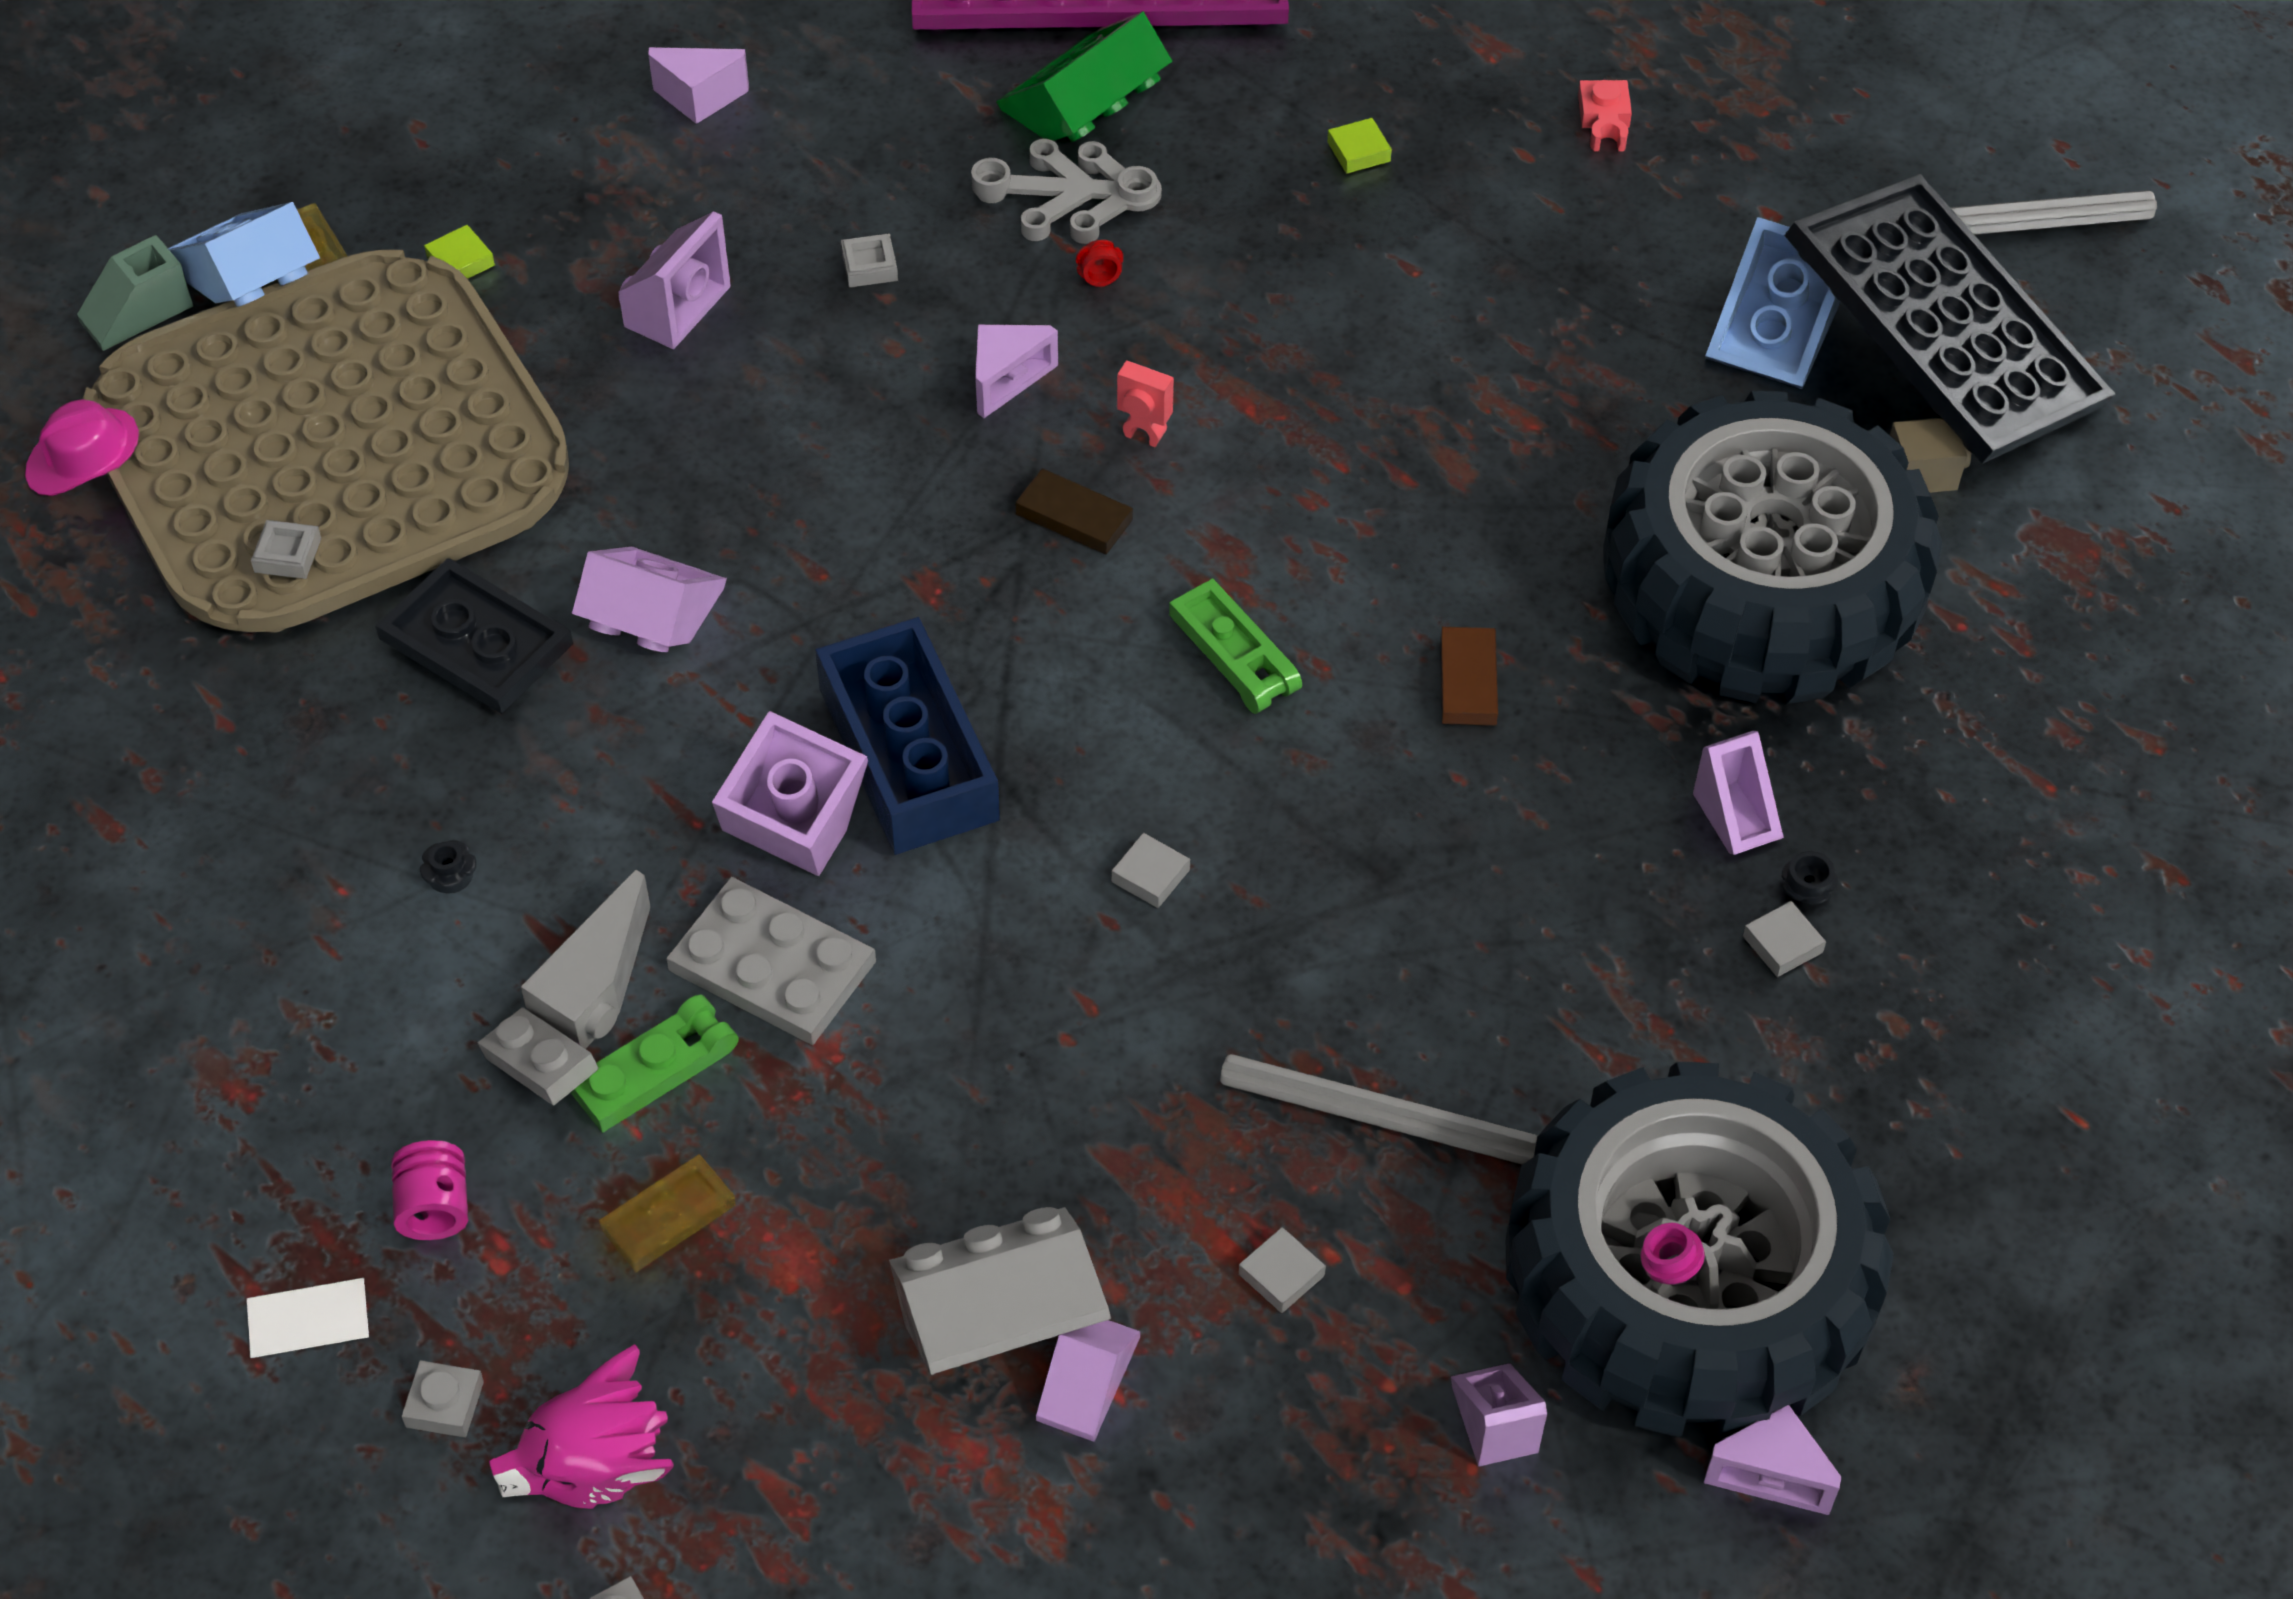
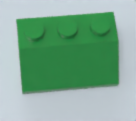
M1142 11L1093 31L1001 97L996 103L1000 110L1043 139L1055 141L1067 136L1070 142H1074L1095 128L1092 120L1102 114L1106 118L1128 104L1125 96L1131 91L1135 90L1138 94L1159 82L1161 78L1158 72L1170 64L1172 59L1146 14Z

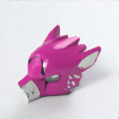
M635 1344L613 1356L594 1370L578 1387L559 1394L539 1406L529 1418L521 1435L518 1448L489 1461L493 1477L498 1483V1489L502 1497L544 1495L571 1507L593 1509L597 1504H608L622 1499L624 1494L635 1485L660 1480L673 1468L674 1463L671 1459H650L655 1456V1450L652 1445L656 1444V1436L660 1434V1427L668 1421L666 1411H658L654 1401L632 1402L642 1390V1386L638 1381H629L635 1371L640 1355V1350ZM561 1482H569V1483H572V1484H568V1485H567V1484H563V1483H561Z

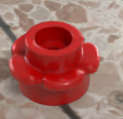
M1103 239L1088 243L1076 255L1077 273L1092 286L1101 287L1113 283L1122 272L1124 259L1122 250L1119 247H1114L1113 242Z

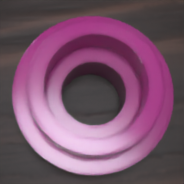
M1665 1223L1652 1229L1647 1234L1641 1250V1262L1646 1274L1654 1281L1662 1284H1678L1689 1280L1701 1269L1705 1259V1251L1698 1235L1678 1223ZM1673 1255H1679V1256H1677V1257H1675V1258L1668 1259L1669 1257H1671V1256H1673Z

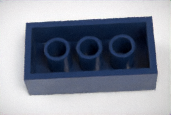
M920 617L815 649L820 692L845 746L867 756L868 763L862 784L894 855L1000 821L998 779Z

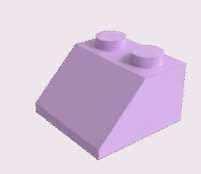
M713 211L676 229L662 245H658L652 251L646 263L633 276H629L623 282L618 293L625 328L674 350L725 294L731 285L722 215Z
M635 547L588 551L572 614L589 619V628L609 635H620L621 631L638 636L637 644L644 648L668 652L671 646L691 642L722 593L727 578Z
M769 711L712 801L721 829L816 876H820L847 831L868 759L867 756Z

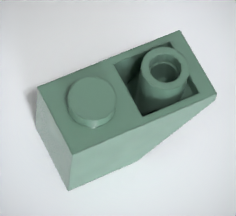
M154 235L110 257L77 316L82 326L99 347L105 351L193 307L181 263L159 237Z

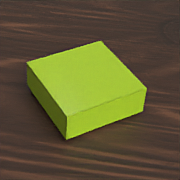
M1373 118L1328 130L1327 142L1346 174L1391 162L1392 149Z
M468 225L424 245L427 259L430 256L441 259L459 270L467 279L495 266L493 253Z

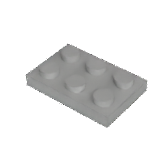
M731 877L666 959L670 972L813 1046L876 963V954L874 948Z

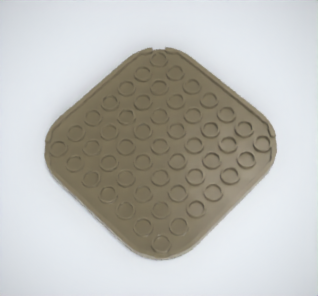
M375 250L350 255L307 271V275L288 284L280 286L278 282L262 288L265 295L248 304L237 307L234 300L228 301L140 335L115 350L99 366L101 375L94 383L92 389L86 388L83 399L97 402L105 409L113 408L125 411L135 419L139 429L138 444L131 457L119 468L108 472L106 475L167 589L176 602L188 613L203 622L223 629L242 632H280L438 568L447 558L456 561L507 540L524 530L532 528L552 508L563 491L569 471L568 450L562 426L472 284L452 265L433 256H430L428 261L405 257L404 250ZM266 520L319 527L321 541L307 579L254 573L251 558Z

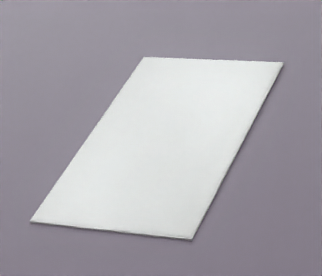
M364 1278L247 1298L250 1358L369 1337Z

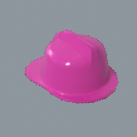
M84 399L70 401L60 406L50 415L45 426L42 428L39 442L33 448L26 463L25 477L29 487L39 495L54 496L119 468L131 457L138 444L139 429L135 419L123 410L105 409L97 402Z

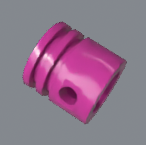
M428 1140L403 1146L394 1153L391 1167L393 1170V1217L397 1232L415 1240L430 1241L453 1236L466 1227L468 1223V1205L465 1181L466 1171L464 1167L465 1157L459 1147L445 1141ZM420 1212L424 1220L417 1219L414 1214Z

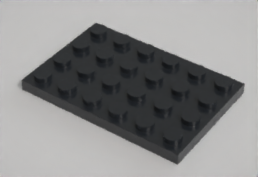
M1921 174L1795 221L1784 235L1798 251L1799 256L1826 283L1832 294L1859 321L1864 331L1892 359L1897 369L1924 396L1933 411L1944 419L1962 440L1966 449L1973 453L1982 464L2105 407L2115 395V392Z

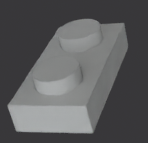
M523 1007L502 1021L498 1027L478 1042L485 1059L553 1106L599 1069L591 1052Z

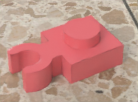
M1580 80L1578 101L1582 128H1592L1590 137L1591 149L1599 151L1601 139L1611 138L1617 142L1618 151H1625L1628 128H1630L1632 116L1627 80Z
M1126 360L1117 374V409L1130 414L1123 425L1125 437L1131 439L1136 430L1141 428L1150 437L1149 445L1152 447L1157 446L1167 430L1166 422L1173 413L1174 377Z

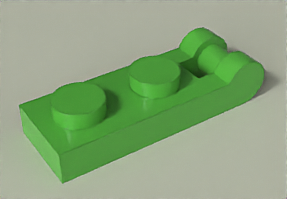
M1213 578L1169 602V616L1237 689L1245 706L1252 713L1257 714L1271 706V699L1280 694L1289 696L1302 688V679L1295 666ZM1264 668L1269 676L1260 680L1255 672Z
M695 995L685 1001L676 1014L598 1061L596 1064L599 1069L570 1093L599 1130L604 1133L728 1055L736 1047L739 1037L728 1023L718 1022L714 1017L716 1013L715 1008L704 995ZM697 1032L701 1037L700 1041L689 1047L684 1040Z

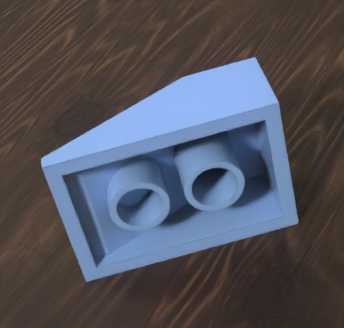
M293 202L238 214L168 248L181 263L187 284L214 303L234 300L237 307L264 296L265 293L262 286L276 279L280 286L307 275L308 272L305 265L320 258Z
M1757 217L1705 358L1803 389L1840 301L1832 294L1830 288L1813 268L1799 256L1798 251L1784 236L1790 227Z

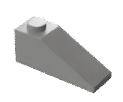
M635 870L521 986L526 1010L585 1049L596 1038L604 1037L612 1029L620 1013L651 908L644 874Z

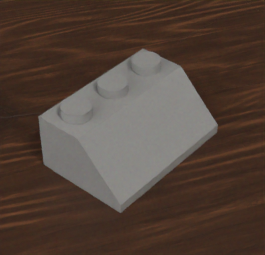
M1052 1207L1035 1209L1028 1212L1021 1221L1001 1227L995 1225L979 1226L966 1232L964 1238L941 1245L936 1243L919 1244L908 1249L904 1256L889 1260L905 1327L931 1375L1111 1319L1106 1299L1081 1230L1065 1207L1060 1209Z

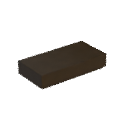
M1043 468L1015 502L1016 515L1107 555L1133 520V508Z

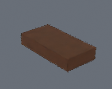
M1442 627L1440 636L1442 724L1496 726L1498 718L1496 628Z

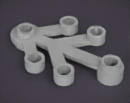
M1050 139L1034 141L1030 145V165L1038 171H1052L1058 177L1011 175L1010 167L1007 163L997 158L982 159L976 162L971 170L972 190L981 201L986 203L1000 202L1005 198L1006 194L1056 196L1040 207L1030 208L1022 213L1021 233L1026 239L1031 241H1040L1047 238L1051 232L1050 224L1088 200L1092 198L1106 199L1091 210L1078 211L1070 218L1071 238L1078 243L1088 244L1098 239L1100 233L1099 226L1125 210H1149L1159 203L1162 196L1161 183L1152 170L1143 166L1124 168L1107 154V149L1103 144L1094 141L1086 142L1079 147L1078 166L1059 151L1058 145ZM1101 173L1108 180L1092 179L1087 174Z

